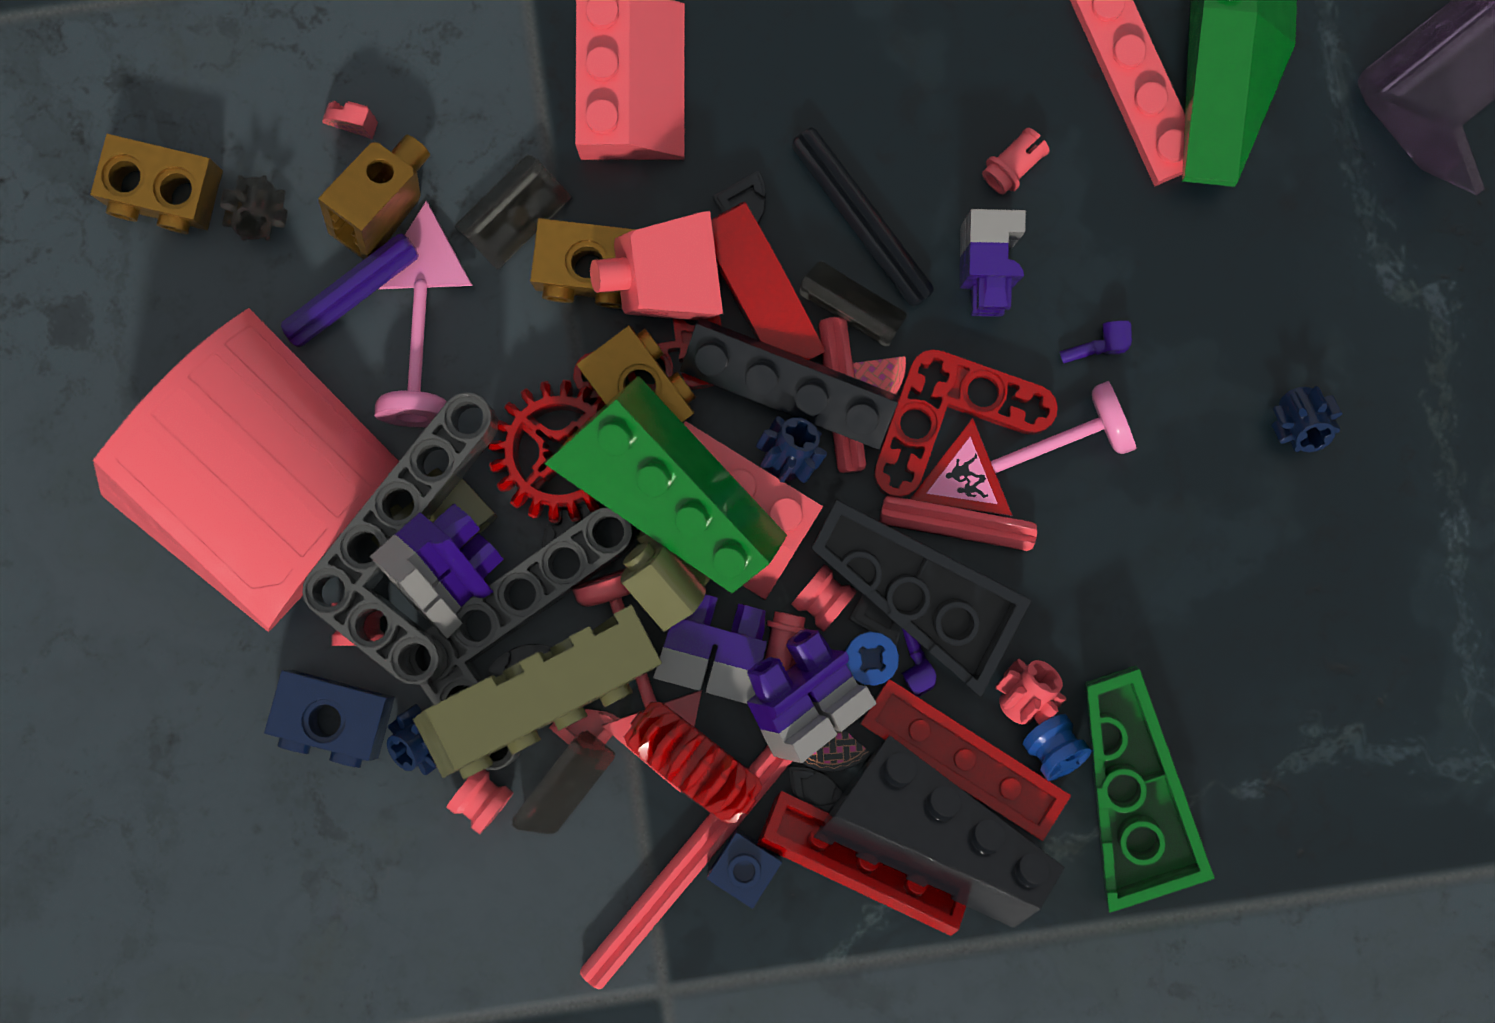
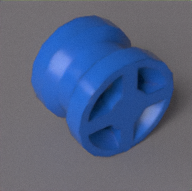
M867 632L857 635L849 642L845 649L849 656V662L846 665L855 681L861 684L875 686L885 683L893 677L898 668L899 654L897 647L890 638L881 633Z
M1060 714L1044 721L1035 727L1023 741V746L1030 755L1037 756L1041 761L1040 771L1048 781H1054L1070 774L1081 766L1092 752L1084 740L1075 737L1072 732L1074 725L1066 714Z

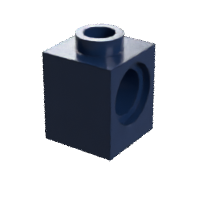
M737 827L709 869L706 879L753 909L782 864V857L757 845L758 840Z

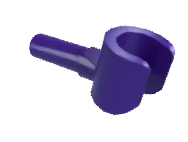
M1129 321L1103 323V340H1094L1059 351L1063 364L1094 354L1125 353L1132 344L1131 323Z
M902 628L910 657L915 665L902 672L901 675L911 693L920 697L934 688L936 673L930 662L926 659L920 643Z

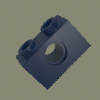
M281 670L264 734L279 737L277 746L280 748L309 754L310 748L313 746L331 751L329 760L332 762L361 768L363 760L372 761L379 758L395 697L296 670ZM326 705L333 706L341 717L340 727L333 735L324 733L318 725V714Z

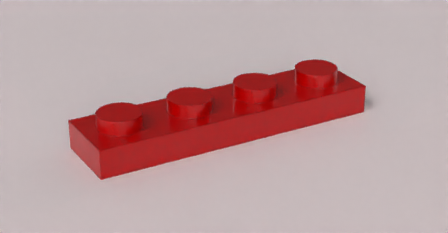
M890 679L885 682L874 699L877 704L866 712L859 724L884 740L890 735L956 786L1042 841L1045 839L1070 799V794Z
M783 791L775 797L757 845L949 936H952L959 930L966 906L951 900V894L929 884L923 887L905 879L907 874L881 862L874 865L856 857V851L834 842L830 845L814 838V835L829 813Z

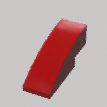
M742 202L712 218L717 266L756 340L807 360L825 352L794 288L746 202Z

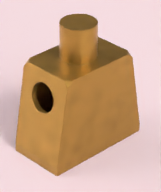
M405 135L391 152L378 142L370 143L318 198L328 234L363 260L387 243L421 196L417 171L430 157L427 148L410 135Z

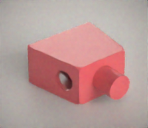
M710 211L630 231L615 238L614 249L616 258L597 259L591 262L590 278L594 291L596 293L620 291L624 314L687 320L708 319L723 314Z

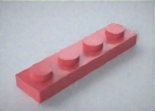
M1070 0L1154 186L1182 175L1185 113L1134 1Z

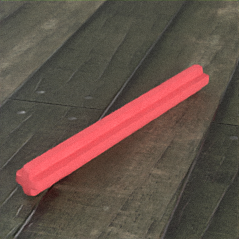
M769 746L765 747L748 768L760 779L762 790L755 798L756 802L747 814L744 813L736 823H725L714 814H709L581 967L580 975L587 983L598 990L607 984L792 761L774 757Z

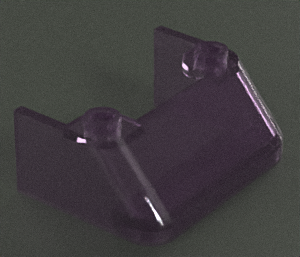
M1451 0L1366 68L1358 79V86L1366 105L1420 169L1477 196L1485 188L1462 125L1495 99V0Z

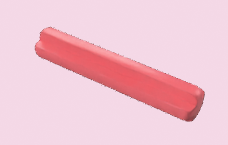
M829 317L820 320L818 326L820 341L825 349V352L822 353L823 365L855 378L847 320L845 317ZM833 432L837 469L839 472L851 473L864 470L866 466L864 444Z
M894 496L885 497L881 507L880 522L889 526L1024 551L1033 549L1036 542L1037 525L1030 521Z

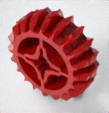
M570 380L562 381L560 396H554L551 384L548 381H544L540 384L542 399L536 401L534 395L526 388L521 391V397L528 405L520 411L511 402L504 406V409L515 419L511 425L498 420V431L507 435L506 440H492L488 448L496 453H504L505 458L494 460L489 466L490 470L494 473L509 472L508 476L497 483V487L501 492L510 491L516 486L519 488L510 501L515 508L523 506L531 498L532 503L528 513L531 518L538 519L544 507L549 506V521L553 524H558L561 520L562 508L568 507L569 517L571 521L576 523L581 521V512L578 505L586 503L592 513L599 510L600 505L593 497L581 489L563 495H553L539 491L546 481L550 482L558 475L557 472L544 464L553 453L548 450L550 446L541 436L545 435L553 443L556 441L562 445L606 404L601 397L593 405L589 404L592 387L587 384L580 389L577 398L572 397L573 386ZM558 410H569L583 414L576 422L572 421L567 427L558 431L550 430L536 420L544 414ZM525 432L538 443L540 450L539 458L532 466L533 472L527 478L524 477L519 464V446Z
M650 702L644 711H640L630 723L632 726L624 736L627 746L666 780L720 820H723L725 823H736L755 804V798L762 790L760 779L662 702Z

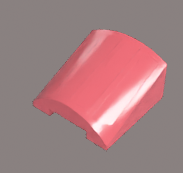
M248 308L216 330L183 358L129 414L103 446L93 462L100 493L109 503L269 632L303 596V584L308 574L398 464L399 460Z

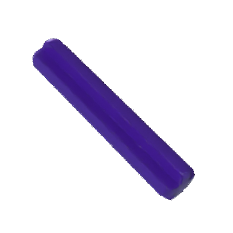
M402 233L394 236L282 321L281 328L284 335L296 347L305 345L415 262L419 257L415 246Z

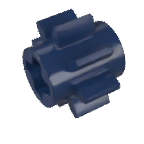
M1317 386L1313 389L1310 387L1292 389L1280 399L1279 405L1273 408L1278 420L1271 425L1280 444L1290 441L1295 452L1300 450L1304 452L1319 451L1328 446L1333 441L1335 433L1341 430L1336 419L1342 415V412L1334 396L1324 397Z
M777 416L770 428L764 430L756 443V448L766 452L760 466L765 468L768 473L777 477L782 483L794 480L795 478H798L803 483L807 482L813 471L818 469L827 455L825 450L817 447L822 433L812 423L802 417L790 418L784 421L780 416Z
M415 704L397 716V719L388 725L393 735L387 739V749L393 761L400 768L412 771L419 766L422 774L427 775L436 769L437 766L413 720L422 712L420 707Z

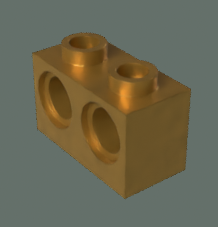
M106 134L90 195L106 205L105 213L111 216L137 222L139 214L157 218L156 225L161 228L188 234L190 226L208 230L223 170L207 157ZM140 171V181L137 187L132 191L122 192L121 186L124 177L130 172ZM191 183L192 192L190 197L182 204L173 205L172 194L174 190L181 184Z

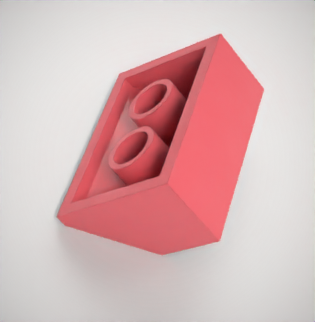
M576 0L575 145L581 160H685L684 3L674 0Z
M685 421L684 425L788 535L771 563L742 585L766 600L823 506L785 482H780L777 477Z

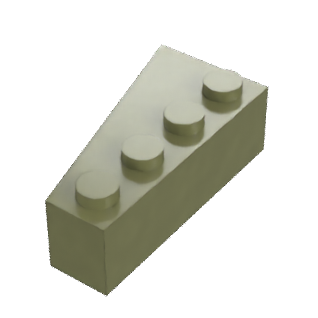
M630 605L614 613L611 618L594 630H591L589 626L550 648L549 652L545 654L537 652L504 670L502 675L496 678L494 675L425 709L413 720L442 778L459 770L464 780L493 765L489 755L507 746L511 755L540 741L541 738L537 730L554 722L558 731L587 717L588 715L583 707L600 698L603 706L607 707L632 694L633 691L629 683L661 665L662 662L633 606Z

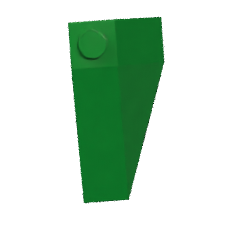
M1191 0L1182 182L1235 187L1238 183L1296 44L1297 0Z

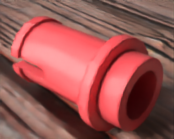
M1025 128L1021 135L998 157L991 156L987 159V168L982 171V175L993 190L1002 195L1008 190L1015 191L1020 186L1019 179L1050 152L1045 140L1038 146L1036 144L1033 145L1026 152L1041 136L1038 132L1031 128Z
M775 611L773 621L767 620L766 626L771 627L765 659L769 657L780 659L786 671L796 664L786 644L799 631L807 629L804 628L806 617Z

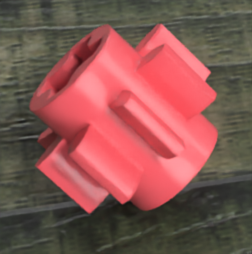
M1017 659L995 686L996 689L1002 692L999 698L1002 711L1012 721L1022 725L1031 723L1034 718L1039 724L1054 717L1059 711L1058 708L1066 701V697L1059 693L1063 687L1059 673L1051 665L1040 660H1034L1026 666L1021 659Z

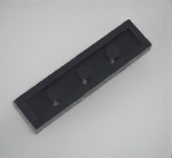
M700 318L696 323L680 369L682 373L794 417H802L812 424L878 450L900 398L897 394L703 318Z

